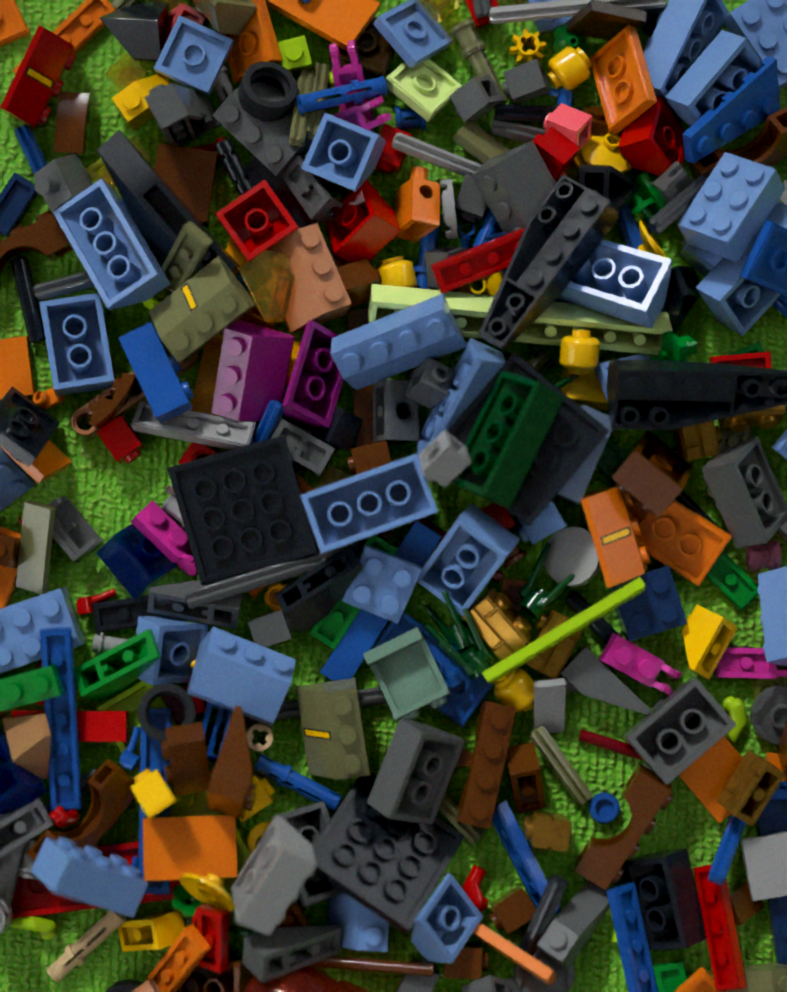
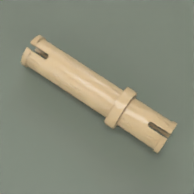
M113 911L106 913L74 944L70 943L65 947V952L51 966L47 967L46 970L49 976L57 983H60L77 965L81 966L84 964L86 957L126 921L125 916Z

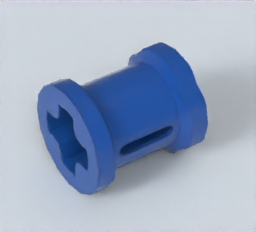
M399 105L395 106L396 128L400 130L420 128L422 131L426 130V120L413 109L400 108ZM417 116V119L404 120V117Z

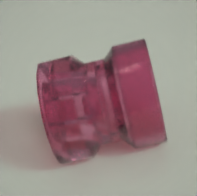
M778 540L745 547L746 565L749 572L760 571L761 568H768L769 570L781 568V550Z

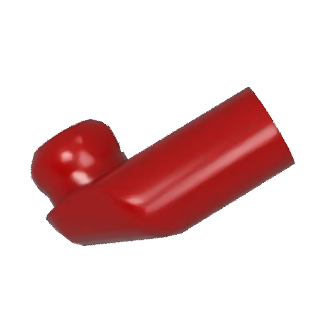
M57 806L54 811L50 812L49 817L55 822L54 825L56 827L67 828L78 822L79 814L74 809L65 811L63 806Z
M474 864L462 885V889L476 908L482 912L488 906V899L483 896L480 884L487 871Z

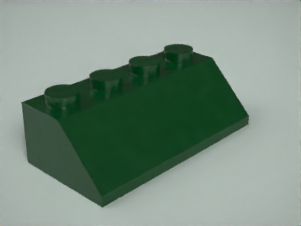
M501 371L465 443L471 464L450 483L491 503L509 509L559 411L564 397L541 382Z

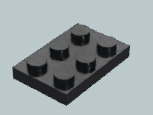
M12 386L0 401V446L7 450L16 461L23 462L30 467L60 424V421L41 407L36 406L32 400Z

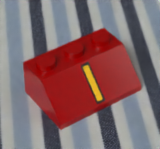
M39 25L0 108L2 111L36 129L39 123L45 125L52 110L47 106L52 96L55 98L59 96L64 82L60 80L64 70L70 71L76 60L77 55L73 54L74 46Z

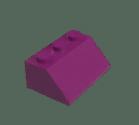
M238 320L227 326L224 330L211 413L236 421H261L271 400H276L283 404L295 336L243 320Z
M308 320L282 406L286 418L304 427L330 428L344 380L331 356V338L338 336V334L313 320Z

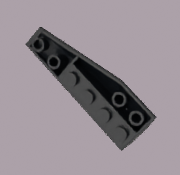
M120 130L97 150L160 267L165 262L183 226L190 220L213 240L195 274L218 256L222 258L232 273L241 267Z
M565 175L561 176L527 222L478 333L480 337L504 351L553 303L585 265L618 220L619 215L609 199Z
M609 359L606 390L610 425L612 429L674 430L786 405L787 371L706 362Z

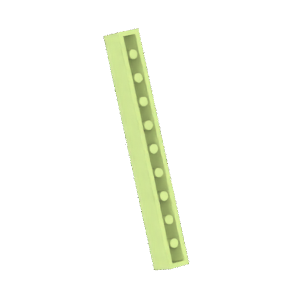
M371 284L368 323L433 298L441 293L439 290ZM453 291L444 293L463 337L482 338L478 333L495 296ZM553 301L513 342L561 346V340L564 336L572 335L573 329L591 331L590 336L600 341V350L658 355V352L661 351L663 333L672 332V326L668 312H660L651 329L576 304Z

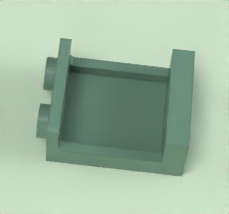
M418 627L363 653L385 696L395 721H399L400 718L412 721L420 716L418 711L428 706L431 710H434L448 703L446 697L452 694Z

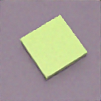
M431 59L425 60L412 69L404 61L385 78L387 89L427 122L451 101L450 96L462 87L460 83Z

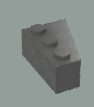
M170 83L166 86L161 84L149 91V95L144 97L168 145L182 147L222 125L212 116L216 109L208 95L199 91Z

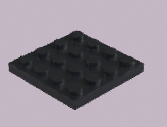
M513 353L449 429L448 433L465 445L501 371L541 382L564 397L559 411L517 492V496L509 508L531 526L609 433V430Z
M285 435L167 468L201 585L311 555L319 551L300 496L302 492Z
M369 771L370 775L357 778L314 844L313 851L317 862L314 872L406 934L422 910L464 836L437 817H435L433 824L430 825L389 819L367 804L377 778L376 775Z

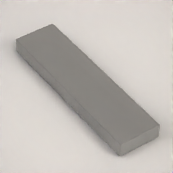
M143 401L139 402L131 424L132 431L230 450L252 444L256 432V423L236 421L222 416L190 410L161 424L155 418L149 403Z

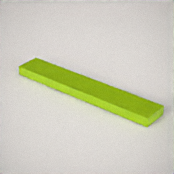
M641 577L635 579L482 672L488 683L493 684L646 591V585Z

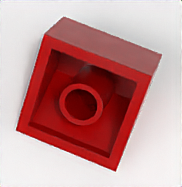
M661 96L656 97L657 102L623 129L618 146L621 155L628 160L633 168L657 176L664 173L675 161L682 165L685 156L682 135L685 130Z
M263 180L215 213L223 228L249 263L299 229L266 180Z
M368 180L362 184L357 192L350 190L340 200L343 207H333L330 210L336 217L331 222L325 221L334 254L349 263L363 258H367L368 261L373 260L377 253L401 231L394 210Z

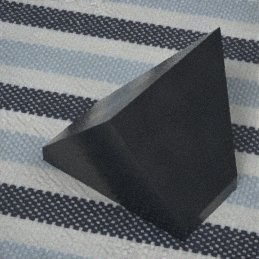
M138 2L99 17L134 61L157 62L165 46L169 12L168 3Z
M611 165L579 166V183L609 199L617 213L641 188L639 184Z
M678 265L671 269L663 307L665 312H668L674 334L698 297L701 296L696 289L700 282L694 267Z

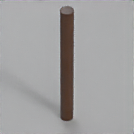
M331 956L312 964V967L431 977L434 976L435 970L434 964Z

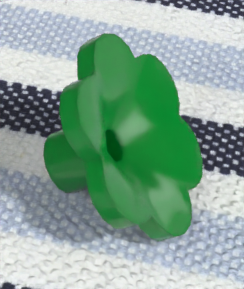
M567 22L564 26H558L554 29L553 37L555 40L552 43V47L555 52L559 53L568 46L574 49L579 47L583 52L586 50L585 39L587 36L566 32Z
M181 884L174 887L172 906L174 909L181 911L185 917L192 918L197 907L204 903L192 896Z

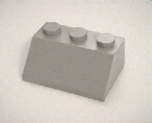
M276 815L231 886L232 897L235 903L236 923L266 935H270L275 926H279L282 923L287 907L291 901L294 902L298 898L301 885L307 877L312 876L317 863L312 845L281 816Z

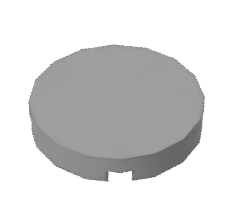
M452 178L441 179L440 188H446L441 196L443 222L446 228H450V231H445V238L455 239L458 238Z
M575 526L567 527L553 534L548 541L551 544V548L544 561L545 568L550 577L558 583H561L570 574H574L575 578L568 586H583L590 582L589 580L600 571L601 566L590 531Z

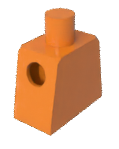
M412 167L410 179L396 191L393 210L401 231L397 233L395 238L417 243L421 238H424L440 226V185L437 182L428 180V169L425 167Z

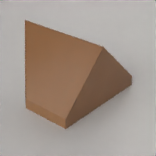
M46 714L2 718L12 761L37 777L47 779L51 732Z

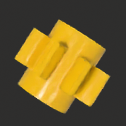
M524 28L523 35L520 37L513 35L512 42L517 46L510 47L509 54H516V65H519L521 62L527 63L534 59L538 61L543 60V54L539 50L546 48V42H539V31L532 34L528 33V30ZM528 45L533 46V48L528 49L527 52L522 50L523 47H527Z

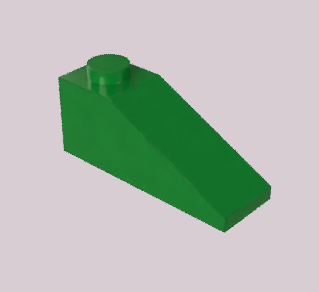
M148 629L74 668L75 679L81 697L100 702L125 689L159 660L161 655L152 630Z

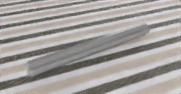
M558 0L491 7L489 10L490 23L502 24L573 17L591 0ZM598 0L639 10L664 8L667 4V0Z

